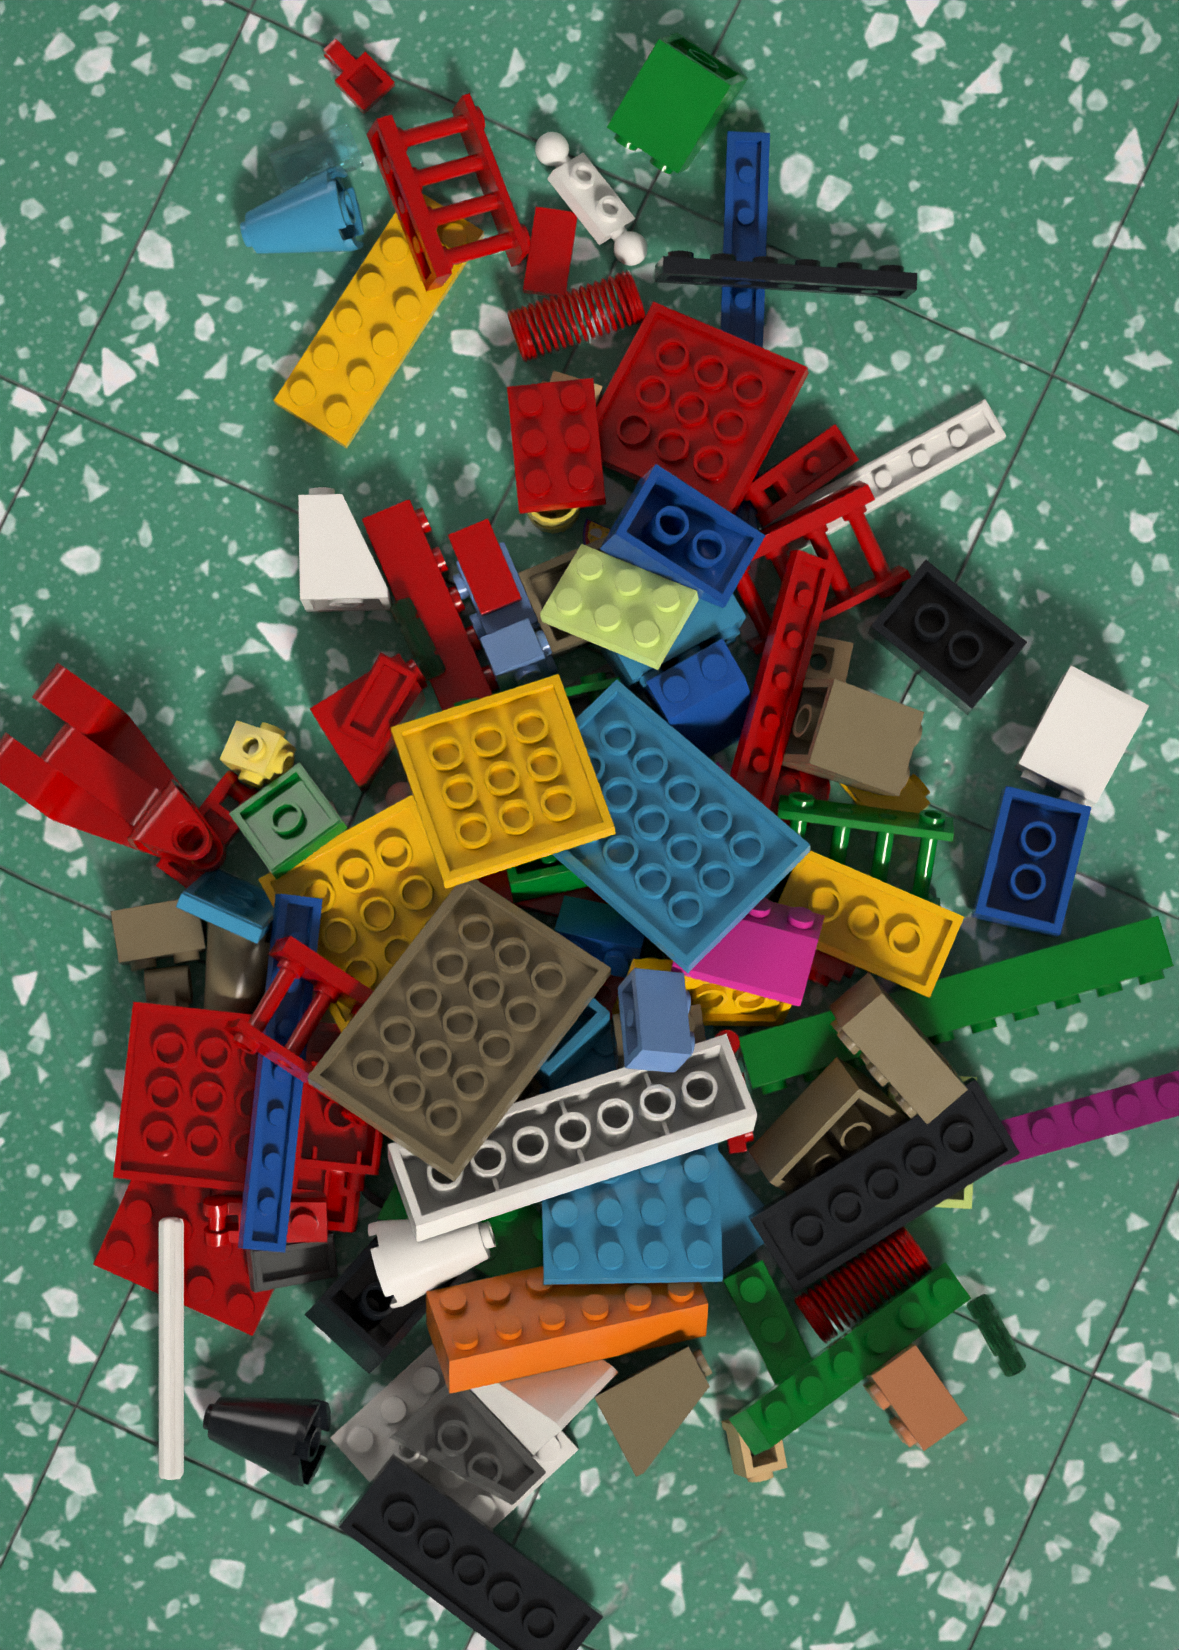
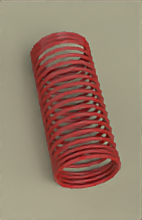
M627 269L626 272H618L615 275V279L609 275L608 282L602 278L600 283L594 281L593 286L587 283L586 289L580 285L579 292L575 288L572 289L571 294L566 290L564 296L558 293L557 299L551 295L550 303L546 298H543L542 304L536 300L535 307L531 303L528 304V310L523 305L521 310L518 307L516 309L512 308V311L508 310L507 315L523 361L527 363L528 360L531 361L538 358L528 322L540 354L543 357L545 356L535 319L543 336L549 354H552L542 316L547 325L554 348L559 352L560 349L549 312L562 347L566 350L567 345L562 334L556 309L569 344L572 347L574 346L563 306L571 323L578 344H581L570 303L577 317L584 341L588 342V335L581 318L577 300L586 319L592 339L595 340L596 335L589 318L585 299L592 313L597 332L600 337L603 336L592 296L599 310L604 329L607 334H610V328L602 308L599 293L605 304L613 331L617 332V325L609 305L606 289L612 301L620 328L624 330L625 325L616 302L613 286L620 300L627 325L631 327L632 323L634 325H637V323L641 324L645 318V312L631 272Z
M904 1226L891 1233L892 1237L888 1235L885 1237V1241L883 1239L878 1242L879 1246L876 1243L872 1245L873 1250L867 1248L865 1250L866 1254L861 1252L858 1254L859 1258L854 1256L852 1258L853 1263L846 1261L847 1268L840 1265V1272L833 1270L834 1277L827 1274L828 1282L825 1279H820L821 1286L814 1283L815 1291L812 1288H807L809 1296L801 1292V1295H798L797 1298L794 1297L796 1305L823 1343L827 1344L828 1341H831V1338L834 1339L838 1335L824 1311L840 1332H844L843 1326L829 1304L847 1327L850 1328L851 1324L837 1302L853 1323H857L856 1317L841 1294L859 1318L863 1319L862 1312L847 1289L866 1314H870V1310L853 1284L872 1309L876 1310V1305L860 1280L878 1304H883V1301L866 1275L885 1300L889 1301V1296L870 1267L892 1296H895L896 1293L877 1263L897 1290L902 1291L901 1286L883 1258L904 1286L908 1287V1282L895 1265L889 1253L910 1281L915 1282L914 1277L903 1263L895 1248L918 1278H921V1275H925V1272L928 1273L929 1270H932L927 1257Z

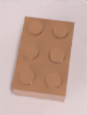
M912 1343L867 1376L869 1381L863 1384V1387L877 1406L883 1410L889 1408L895 1417L888 1422L900 1440L908 1445L909 1448L916 1445L925 1451L968 1420L920 1350Z

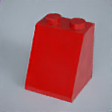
M399 653L391 658L418 672L420 676L391 727L414 720L426 702L423 689L428 686L415 661L411 658L405 662ZM369 672L310 708L314 718L361 792L371 785L396 747L391 728L377 752L338 731L339 725Z

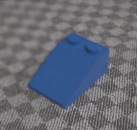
M655 464L637 483L599 549L610 556L694 589L698 593V598L724 608L766 535Z

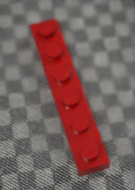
M799 549L790 551L730 772V776L769 810L836 564Z

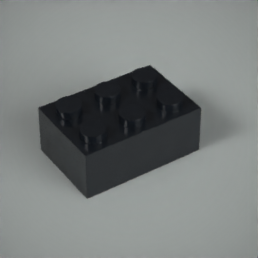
M927 560L921 564L868 630V634L967 715L1027 643L1026 640Z

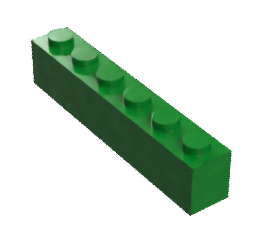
M946 1262L928 1271V1273H925V1275H922L921 1278H918L730 1417V1422L754 1456L772 1448L969 1301L971 1297Z

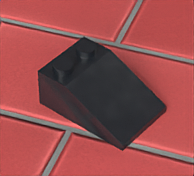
M377 1235L304 1314L368 1374L387 1358L426 1313V1294L403 1307L391 1308L390 1303L394 1295L385 1297L370 1250L379 1246ZM458 1276L433 1290L449 1287Z

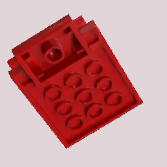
M133 1001L113 1178L244 1192L258 1052L250 1054L237 1047L232 1042L234 1036L223 1028L228 1021L240 1018L248 1023L253 1014ZM319 1022L307 1043L306 1062L314 1067L318 1064L341 1034L337 1024ZM304 1082L291 1197H327V1200H329L332 1171L348 1172L346 1190L364 1191L365 1174L379 1175L383 1133L370 1124L367 1125L365 1123L364 1126H359L347 1120L341 1114L343 1108Z

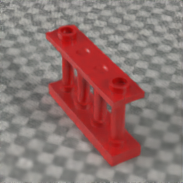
M470 93L462 95L452 109L454 117L402 130V128L396 126L393 116L388 115L377 118L366 134L426 292L442 287L451 276L453 265L505 251L509 263L513 267L519 265L530 252L528 230L524 224L519 223L484 131L485 119L483 112L479 106L474 105ZM457 133L461 134L469 156L419 170L411 166L406 153L408 147ZM475 172L484 195L436 209L426 205L421 192L423 186ZM490 211L498 235L449 249L446 246H442L437 234L438 226Z
M860 480L759 530L766 536L751 560L752 562L762 556H765L766 560L771 559L782 582L789 558L787 551L790 549L788 543L803 536L805 540H810L817 557L836 563L830 582L836 597L825 602L820 623L877 594L879 598L891 596L901 590L903 587L902 582L911 578L909 571L900 565L892 569L889 568L864 514L867 511L865 505L874 501L875 498L869 485ZM842 517L843 521H849L874 575V578L854 588H851L825 533L828 531L826 524ZM749 564L736 588L759 634L746 641L749 650L757 655L761 652L763 653L771 619L749 575L748 570L751 569Z
M287 936L277 939L268 955L279 961L277 967L280 970L248 1023L240 1018L228 1021L223 1029L234 1036L232 1042L243 1051L250 1054L260 1053L343 1108L341 1114L347 1120L359 1126H364L365 1123L369 1125L309 1084L307 1077L315 1067L299 1056L331 1003L335 1004L338 1001L351 1010L349 1015L352 1020L374 991L294 937ZM303 977L315 986L313 991L316 994L283 1047L265 1035L263 1031L294 979Z

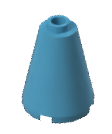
M340 165L330 167L246 212L245 221L240 224L241 235L245 245L253 247L258 254L347 252L363 248L364 243L356 240V236L364 234L357 196L354 188L345 189L341 178L348 176L346 171Z

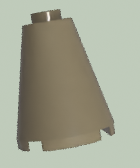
M208 922L204 1009L243 1014L254 1013L265 993L272 929L256 944Z

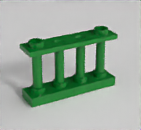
M793 792L789 796H779L778 817L790 820L789 827L804 840L807 822L833 826L829 859L843 865L846 863L851 828L877 831L870 876L887 883L894 834L920 837L913 888L908 893L941 906L940 898L933 897L929 892L938 840L953 842V818L946 817L944 813L936 810H922L920 813L817 800L813 795L804 792ZM791 871L779 882L769 901L778 903Z

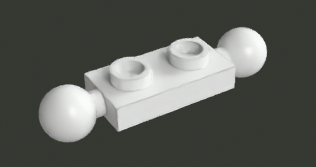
M547 132L540 136L535 145L537 158L544 165L556 167L547 180L599 245L612 238L615 242V257L622 264L634 266L641 263L647 255V242L641 234L627 231V228L631 226L636 218L584 153L570 159L568 156L569 144L563 135L557 132Z

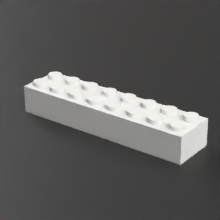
M727 1034L696 1043L692 1056L675 1073L626 1069L623 1067L513 1103L455 1182L396 1142L388 1144V1161L416 1241L419 1242L754 1131L757 1112Z

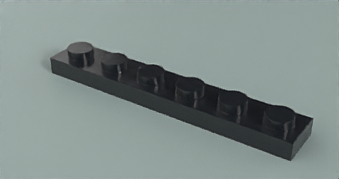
M678 250L668 252V256H663L655 265V282L907 299L917 290V273L904 272V267L899 265H882L878 267V270L862 269V264L856 262H841L836 267L820 266V261L813 259L796 260L794 265L778 264V258L770 256L754 257L752 262L736 261L735 255L726 253L712 254L710 259L694 258V253L690 251Z

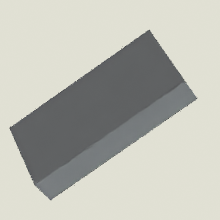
M329 1231L327 1242L286 1243L285 1253L246 1249L250 1290L255 1293L338 1277L334 1234Z

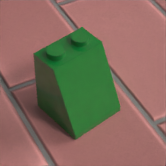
M678 32L659 38L607 128L616 133L614 139L625 148L636 151L639 148L650 155V163L667 174H672L673 171L679 174L688 169L748 78Z

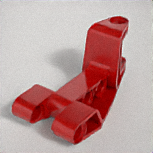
M57 662L32 698L57 715L65 723L40 757L5 732L0 738V783L57 823L201 872H212L220 868L226 859L227 853L224 842L131 717L104 695ZM200 841H203L201 846L198 849L194 850L196 845ZM212 841H214L217 846L215 859L209 863L197 862L198 859L203 858L210 851Z

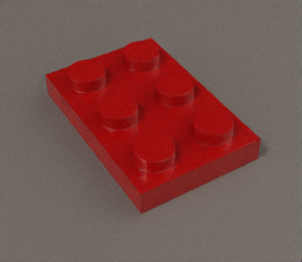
M593 378L507 387L519 514L606 505Z

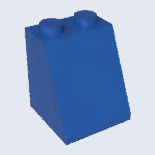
M723 639L646 681L645 696L654 712L708 758L739 741L751 693L745 676Z

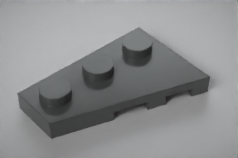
M446 1384L389 1437L511 1505L516 1503L546 1473L539 1463L470 1390L449 1394Z

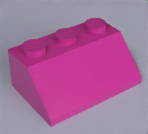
M764 897L689 973L684 971L674 961L671 972L684 973V976L800 1007L825 916L813 913L804 907H790L775 903Z

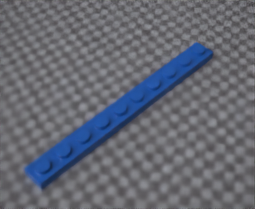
M727 131L723 253L735 255L736 261L752 262L754 257L766 256L770 133ZM722 287L720 330L763 348L765 290ZM758 470V472H757L755 478L759 477V470ZM743 499L735 516L757 529V518L755 515L758 512L750 500L745 501Z

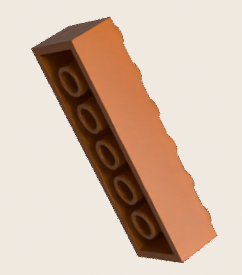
M543 1266L427 1291L426 1325L449 1394L704 1337L707 1333L709 1303L700 1282L544 1285Z

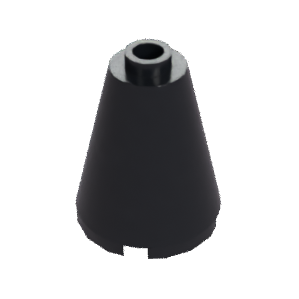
M220 1397L215 1404L211 1403L207 1407L203 1419V1428L208 1430V1438L211 1441L293 1485L304 1487L303 1484L309 1485L312 1482L323 1459L326 1446L320 1445L321 1430L329 1432L331 1410L328 1402L313 1398Z

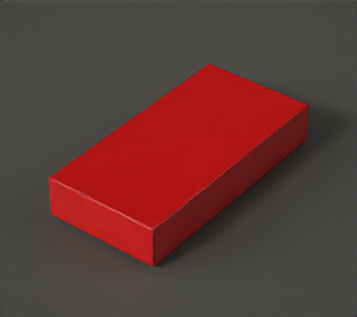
M536 206L523 293L548 297L552 295L555 298L560 293L564 296L568 286L578 221L577 216L573 212Z
M488 518L448 535L481 617L522 600Z
M380 652L339 725L338 731L377 752L420 674Z

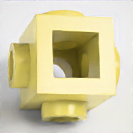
M236 720L219 760L234 773L239 774L238 779L261 789L264 783L270 784L293 767L296 748L284 738L285 731L274 725L262 722L259 728Z

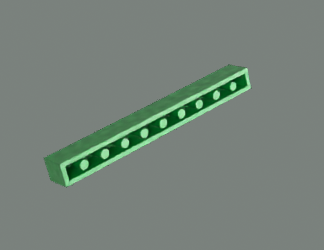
M1155 916L938 979L930 998L909 989L896 991L889 995L932 1044L937 1045L956 1039L954 1031L970 1026L972 1034L998 1027L996 1018L1012 1014L1014 1022L1040 1015L1037 1007L1054 1002L1057 1010L1081 1003L1079 994L1096 990L1099 998L1123 991L1121 982L1138 978L1139 985H1144L1164 979L1163 970L1174 965L1159 916ZM832 1011L739 1037V1050L751 1090L761 1087L763 1095L788 1088L786 1080L803 1075L805 1083L814 1081L836 1057L854 1068L862 1067L866 1064L859 1056L862 1053L861 1050L854 1055L837 1036V1031L831 1025L836 1019Z

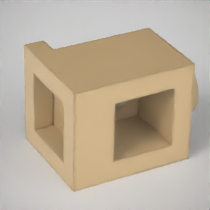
M816 635L810 659L813 656H821L825 659L826 666L822 670H815L811 667L809 661L805 679H837L846 683L854 643Z
M730 1420L721 1421L722 1428L727 1433L734 1474L747 1478L748 1482H761L773 1478V1471L787 1468L782 1440L772 1448L754 1456Z

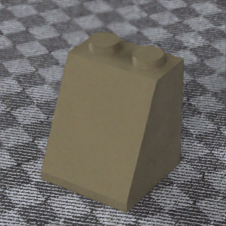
M804 679L781 766L877 795L900 796L901 789L905 787L910 776L909 762L913 749L919 743L922 736L923 728L921 722L924 712L837 679Z
M686 1344L604 1388L594 1397L636 1477L647 1470L710 1387L705 1377L713 1374L700 1349L691 1352Z

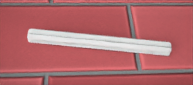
M165 1217L159 1221V1477L166 1480L180 1479L184 1474V1221L177 1217Z

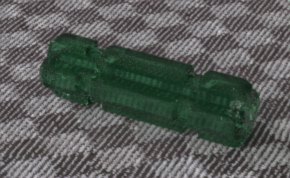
M407 597L393 603L390 606V611L396 623L401 624L400 631L414 659H419L420 663L418 666L427 681L441 676L446 672L445 665L440 655H435L436 647L421 618L416 617L418 613L412 600Z
M981 1294L967 1303V1308L973 1319H978L980 1324L977 1326L995 1357H999L1000 1361L998 1364L1004 1375L1012 1377L1022 1372L1026 1368V1363L1020 1352H1015L1013 1347L1016 1345L999 1314H994L993 1310L995 1307L989 1296Z

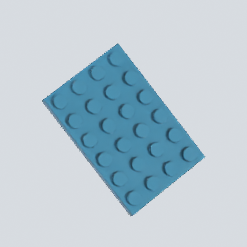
M616 680L575 719L615 826V834L552 855L684 971L689 973L810 852V844L622 683Z
M611 1025L610 1030L550 1091L616 1070ZM713 1025L704 1026L706 1040L714 1038ZM543 1086L540 1089V1094L549 1092V1090ZM718 1143L543 1200V1284L722 1282L723 1261Z

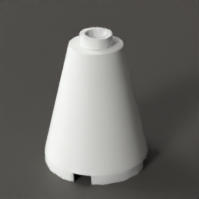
M409 1219L381 1220L368 1224V1237L377 1235L379 1246L370 1250L385 1297L394 1295L390 1303L391 1308L403 1307L426 1294L427 1291L437 1288L490 1258L489 1248L496 1247L494 1233L489 1221L483 1223L479 1221L419 1242L416 1241Z

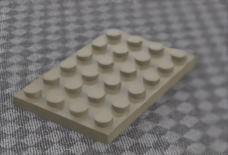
M474 879L456 885L308 1075V1083L455 1182L611 975V968L478 880Z

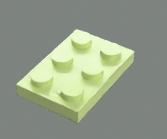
M581 544L540 612L542 622L658 670L699 598L697 591Z

